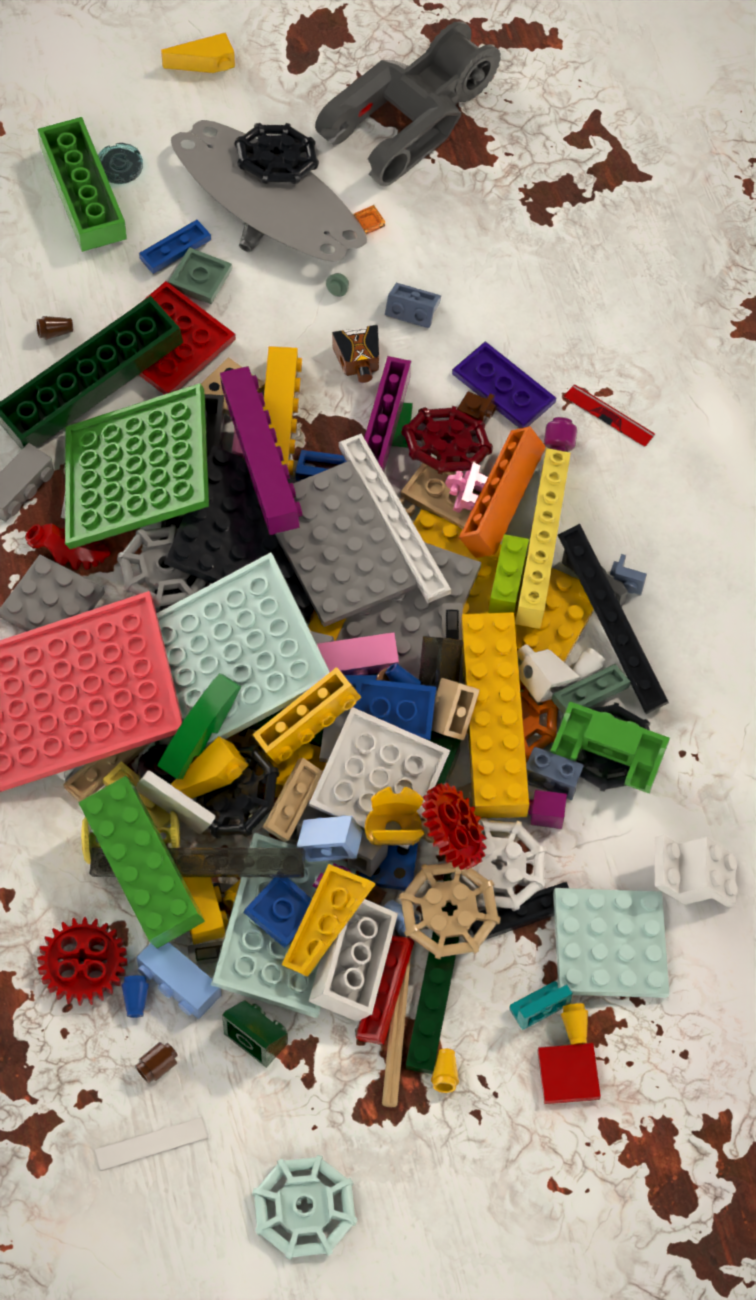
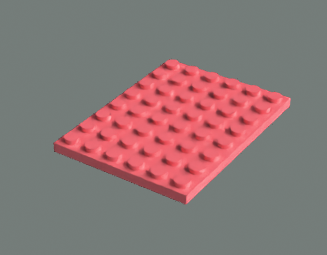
M150 591L0 640V792L173 736L183 722Z

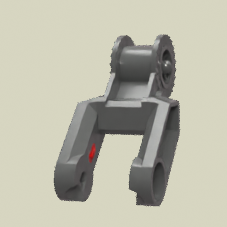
M463 21L453 22L441 30L440 34L430 43L426 53L409 66L395 60H381L329 101L316 119V132L331 144H340L353 133L358 124L389 101L413 121L393 138L386 139L378 144L368 157L372 168L369 173L371 178L381 186H389L447 140L461 117V112L456 107V104L476 98L488 86L499 67V62L501 61L500 50L491 44L479 48L471 42L472 32L469 25Z

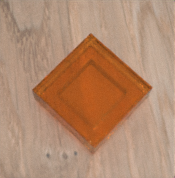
M374 205L353 214L366 234L385 227V220Z

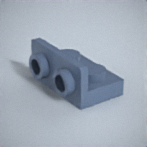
M396 282L388 294L385 315L430 328L433 314L440 304L441 295Z
M534 747L526 764L528 785L548 792L567 794L566 799L572 801L578 779L583 770V764Z

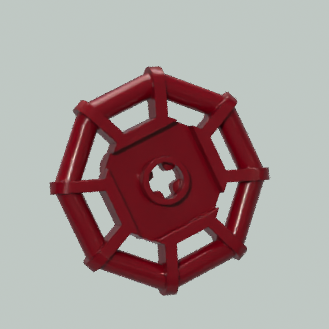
M457 406L438 409L423 407L418 410V414L408 424L402 427L401 431L408 445L409 457L433 468L440 475L445 472L470 471L473 463L479 465L493 451V445L489 442L485 431V423L456 409ZM449 418V420L434 421L433 419ZM422 423L425 424L426 428L423 431L417 430ZM477 435L479 443L473 442L472 436ZM416 440L421 441L422 447L418 446ZM467 453L468 455L470 453H475V455L472 458H468L466 456Z

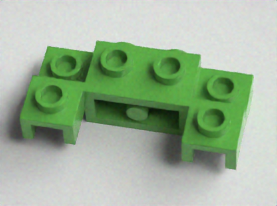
M569 702L550 752L576 762L581 749L628 765L630 769L624 785L650 794L670 738L644 729L635 722H625L617 719L610 713L598 712Z

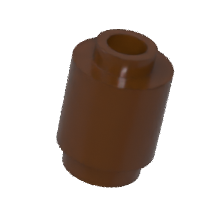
M159 1042L138 1059L139 1063L135 1065V1068L147 1083L153 1080L157 1081L177 1064L175 1058L178 1054L169 1043L164 1045Z

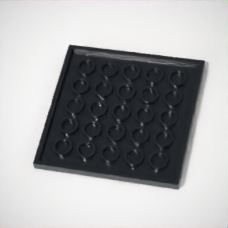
M213 445L207 458L209 507L184 514L164 564L213 584L259 558L272 553L308 624L314 608L276 535L269 534L245 458ZM292 478L287 479L288 483L298 482Z

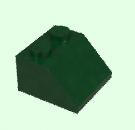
M244 1000L222 1014L224 1035L267 1068L288 1044L287 1029L279 1021L274 1020L272 1022L268 1019L260 1006L255 1003L251 1005Z

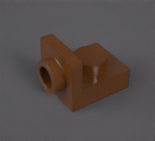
M468 391L457 409L485 423L487 418L491 419L497 407L494 405L495 395L490 393L487 399Z

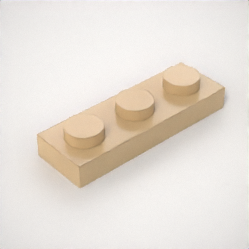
M304 758L298 759L262 828L283 842L289 841L318 785L323 771Z

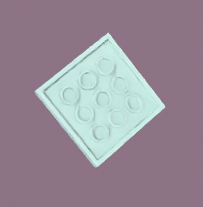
M573 888L554 889L559 988L567 984L573 993L572 995L667 998L669 996L662 892Z

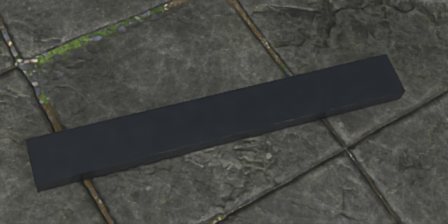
M581 524L558 534L557 536L627 678L631 681L630 684L645 714L668 704L669 701Z

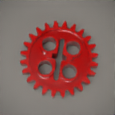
M441 783L427 790V794L423 796L425 802L421 804L426 810L422 813V816L427 819L424 826L430 830L427 834L428 837H433L434 839L433 847L438 846L439 855L445 854L446 862L452 861L454 868L459 866L460 870L465 868L468 870L481 863V858L485 857L483 850L487 849L486 845L482 842L486 840V837L481 833L484 827L478 823L481 819L480 816H475V807L469 806V798L464 799L463 792H457L454 785L450 787L448 783L444 785Z
M86 917L83 918L82 924H78L76 919L72 918V926L70 927L62 922L63 930L58 931L53 928L54 937L45 936L44 938L48 946L39 947L40 953L43 954L37 957L38 964L42 965L38 967L39 975H44L41 978L42 984H49L47 987L49 993L57 990L56 997L58 1000L66 995L67 1004H70L76 998L79 1006H81L83 1000L87 998L90 1005H93V997L95 996L103 1001V992L106 991L112 995L113 988L111 985H121V981L117 976H126V971L122 968L128 966L127 958H124L127 955V950L122 947L124 945L123 939H116V929L108 932V923L99 927L98 919L96 918L92 924H88ZM70 944L76 946V948L70 952L63 950L65 946ZM95 945H102L104 947L100 952L91 951ZM85 958L84 964H79L81 959ZM67 970L75 972L71 977L68 978L61 976V974ZM93 971L102 972V975L98 978L89 977Z

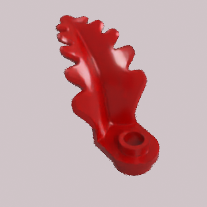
M52 523L42 526L35 524L25 535V539L31 548H48L57 564L64 566L69 561L73 570H78L81 562L86 570L90 569L91 563L94 567H97L99 561L103 563L105 558L111 554L109 547L105 548L103 544L99 546L100 543L97 541L69 549L65 544V529L58 528Z

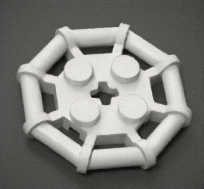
M483 817L478 823L484 827L481 833L486 837V840L482 842L486 845L487 849L483 850L485 857L481 858L482 862L472 867V869L486 879L493 881L495 884L493 886L494 892L506 894V897L495 896L496 907L511 908L513 911L519 910L520 905L546 886L544 881L546 848L541 846L522 826V822L518 820L515 823L487 820ZM490 831L511 834L509 838L492 837ZM517 836L531 851L524 853L522 847L514 842L515 837ZM496 859L505 863L501 870H497L496 865H492V862H495ZM534 859V876L526 873V861ZM455 872L451 874L452 880H454ZM460 874V883L465 884L471 891L477 889L468 878ZM524 882L528 884L517 895L514 894L513 888L518 883ZM483 894L476 897L478 907L485 906Z

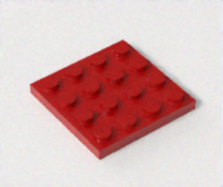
M167 281L161 284L149 296L180 327L183 343L139 374L140 377L163 395L182 388L236 340L234 332Z

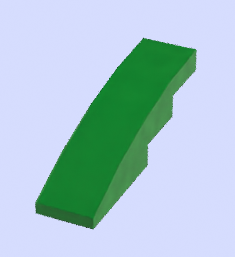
M219 673L188 713L157 766L176 779H183L194 756H199L203 752L212 733L219 732L242 686Z

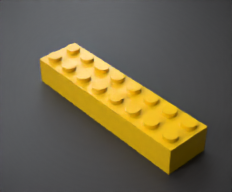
M514 612L462 614L464 684L480 689L467 729L472 804L475 807L474 814L475 816H480V818L527 817L529 795Z

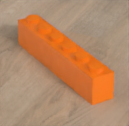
M531 426L510 431L459 536L460 540L475 558L495 555L504 534L507 532L512 517L516 513L521 498L524 496V492L533 477V473L541 460L546 446Z

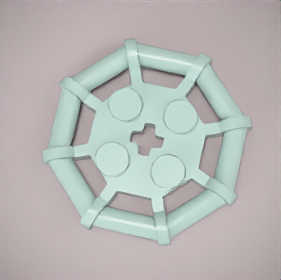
M320 1155L314 1158L278 1160L274 1169L258 1188H254L252 1192L255 1199L257 1221L255 1231L257 1235H262L282 1251L287 1259L292 1260L293 1257L319 1254L329 1256L348 1230L357 1223L358 1219L355 1217L352 1193L354 1183L351 1178L347 1179L324 1161L323 1156ZM312 1169L311 1175L293 1177L291 1171ZM319 1171L336 1185L328 1187L322 1184L317 1178ZM284 1176L287 1180L285 1186L277 1193L271 1192L272 1187ZM340 1192L343 1212L334 1210L333 1195ZM307 1199L308 1204H313V1208L308 1209L307 1213H302V1210L296 1208L297 1205H301V1200ZM266 1200L275 1202L276 1217L268 1220ZM332 1219L341 1221L326 1239L323 1230L327 1228ZM280 1224L288 1233H291L290 1243L272 1228ZM317 1235L320 1241L319 1243L296 1245L298 1237Z

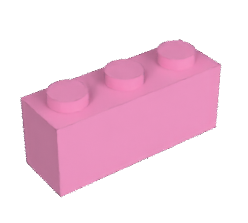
M394 632L317 644L330 672L337 667L343 675H370L380 673V671L389 668L394 663L399 664Z

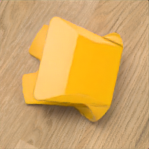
M391 787L377 792L371 797L373 810L369 812L365 821V834L368 841L374 845L416 844L424 835L421 819L417 812L423 803V797L408 787H404L401 793L398 794L393 793ZM394 821L400 825L401 830H386L385 827L387 823Z

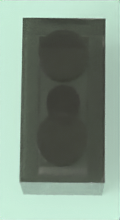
M423 636L419 671L420 685L435 686L437 691L441 678L459 683L463 640Z

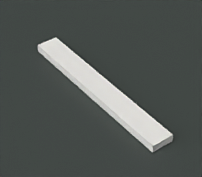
M359 434L339 442V449L346 461L351 460L412 572L426 602L430 603L451 594V588L363 435Z

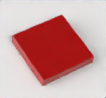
M594 1043L538 1047L537 1053L544 1104L600 1100L601 1094Z

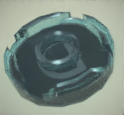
M116 143V146L111 147L108 145L98 154L110 183H129L135 180L142 172V156L140 151L131 144Z

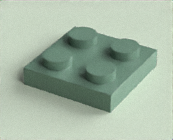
M189 247L168 283L183 294L212 304L232 271V263Z

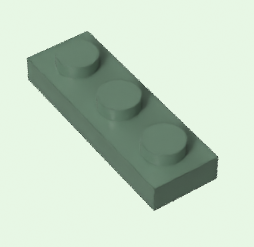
M614 664L553 693L552 701L563 714H565L569 702L589 708L628 689L631 681Z

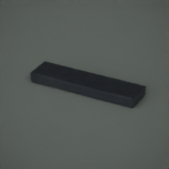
M567 882L537 891L520 905L519 910L513 911L511 908L497 907L498 916L501 918L500 923L495 925L485 940L553 917V891L555 888H569ZM486 909L479 911V913L487 914ZM476 920L469 929L472 937H474L484 921Z

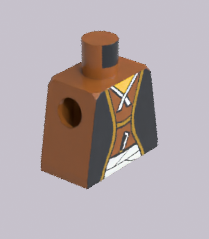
M372 325L332 332V348L344 374L347 376L357 375L358 381L361 383L371 381L373 378L371 372L379 370L378 326Z

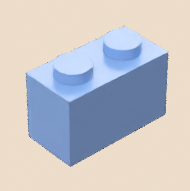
M342 815L340 817H319L303 820L296 847L308 862L357 858L363 830L353 816Z

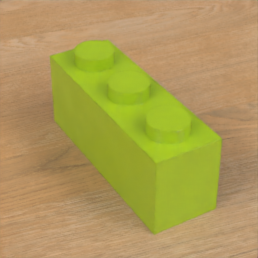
M504 534L488 613H515L529 539Z

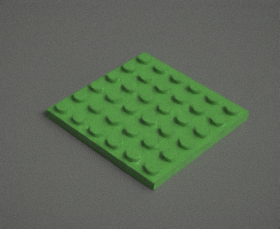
M200 383L66 426L65 544L69 549L209 507L204 388Z

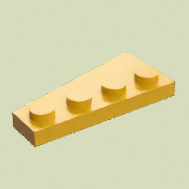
M328 864L281 965L308 977L375 886V883Z

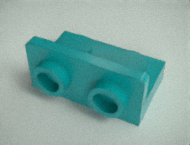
M554 981L510 1004L509 1010L520 1028L524 1030L562 1010L563 1006L569 1005L573 993L567 984L559 988L558 983Z

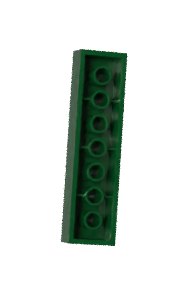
M149 296L0 401V425L21 450L28 443L37 448L183 343L180 327Z

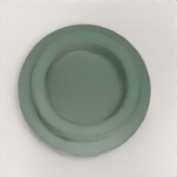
M335 273L327 278L326 287L330 293L340 297L348 292L349 281L343 274Z

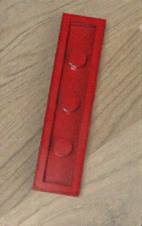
M392 935L372 1015L360 1021L356 1035L359 1041L384 1045L415 942L412 938Z

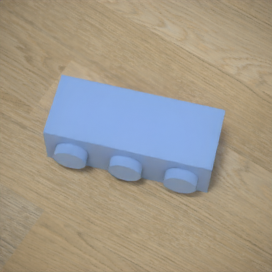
M169 942L158 949L150 943L137 956L138 972L145 976L146 980L150 981L152 979L159 985L158 989L167 998L172 996L177 1000L180 1009L188 1016L193 1014L197 1019H200L221 997V988L211 986L212 978Z

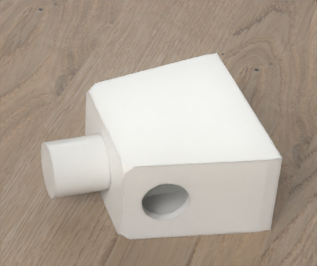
M526 644L517 651V656L522 661L518 668L519 679L538 703L551 700L553 693L576 683L579 679L578 674L551 650L534 652Z

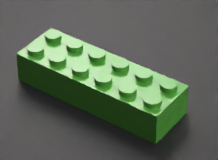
M79 117L38 128L41 151L81 251L84 252L126 240L125 220L83 118Z
M127 776L78 802L150 943L158 949L205 922L135 785Z

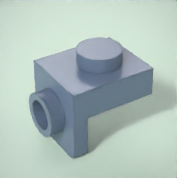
M621 554L619 562H613L610 576L622 582L628 590L627 593L641 595L647 573L624 567L626 555Z

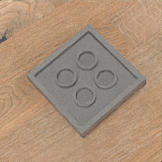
M39 555L0 607V618L27 632L93 610L104 595L105 590L104 587Z

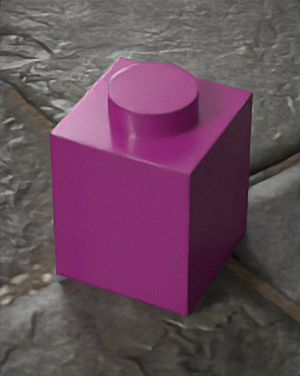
M535 790L534 798L529 799L527 815H531L530 825L562 829L567 794Z

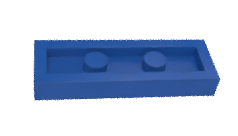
M195 220L141 251L139 259L154 274L182 258L189 247L197 249L211 241V234L198 220Z

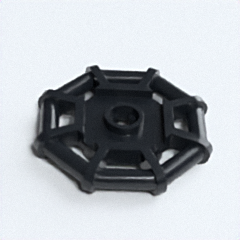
M256 123L250 131L243 136L237 137L234 142L239 160L237 165L239 168L255 175L264 184L268 182H292L297 184L302 177L311 170L317 169L319 165L314 147L316 144L315 140L291 127L289 123L285 125H262L261 123ZM267 134H282L281 136H267ZM258 137V141L256 143L250 142L254 138ZM306 151L307 158L301 157L300 153ZM247 152L252 153L253 157L249 158ZM294 166H296V168H297L298 166L300 167V168L297 169V170H295V169L293 170V167H294Z
M614 702L613 705L591 708L598 712L610 713L615 718L619 717L624 721L635 722L640 727L650 730L648 719L638 717L619 706V703ZM582 749L584 759L580 761L577 758L576 761L583 764L581 778L600 788L602 792H605L606 789L627 786L624 784L630 766ZM586 767H596L599 769L598 772L602 773V777L586 769ZM620 772L625 774L623 776L607 778L609 774Z
M253 744L250 747L236 748L243 758H247L246 762L249 764L237 779L231 784L213 790L211 800L208 802V793L196 798V803L209 812L215 809L221 815L218 822L214 819L208 827L211 835L215 838L234 835L250 836L252 830L274 806L277 777L280 775L279 769L270 763L258 745ZM256 764L263 770V774L259 776L255 773ZM264 784H266V785H265L264 800H263V799H262V797H263V789H264ZM237 787H239L241 789V793H237L235 798L234 791ZM253 807L258 808L249 818V816L252 814L250 813V810ZM230 820H240V823L237 825H228Z

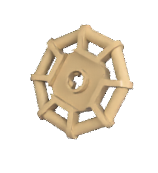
M452 862L434 865L423 864L406 890L399 894L406 929L404 932L405 936L415 940L433 953L437 959L470 952L476 954L495 925L500 923L501 918L497 913L493 890L495 884L492 880L486 879L472 868L468 870L466 868L460 870L459 866L454 868ZM455 872L454 880L437 883L433 877L434 875ZM460 874L475 883L479 888L471 891L465 884L460 883ZM427 880L431 888L423 898L415 897ZM481 894L484 896L487 914L478 912L476 897ZM447 902H451L453 906L457 907V910L453 911V916H448L447 912H442L441 908L445 907ZM413 905L421 906L423 921L419 924L415 922ZM476 920L484 921L472 938L468 933L472 924ZM427 927L429 930L434 931L440 937L439 943L437 944L421 930ZM462 936L465 940L463 943L444 945L445 938Z

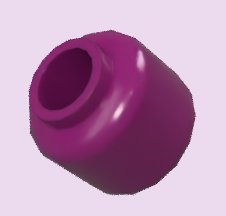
M553 418V421L548 422L546 425L544 445L548 449L568 452L573 450L576 446L577 438L576 425L568 418Z

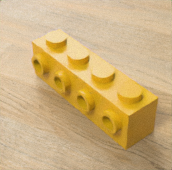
M336 667L252 735L264 751L279 764L289 759L293 752L303 744L309 743L314 738V735L324 727L330 726L345 710L351 709L362 697Z

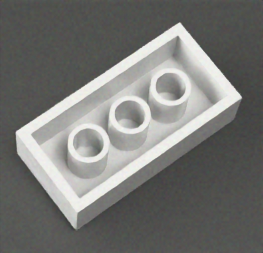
M364 899L320 959L309 1002L356 1022L372 1015L398 913Z

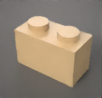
M441 678L435 697L432 731L464 740L480 689Z

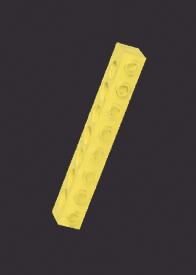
M546 448L515 624L538 629L541 627L571 455L569 452Z

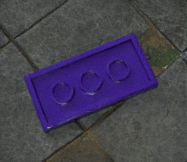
M486 341L452 369V375L478 396L487 399L490 393L495 395L494 405L497 406L496 410L519 429L530 426L556 403L554 395Z

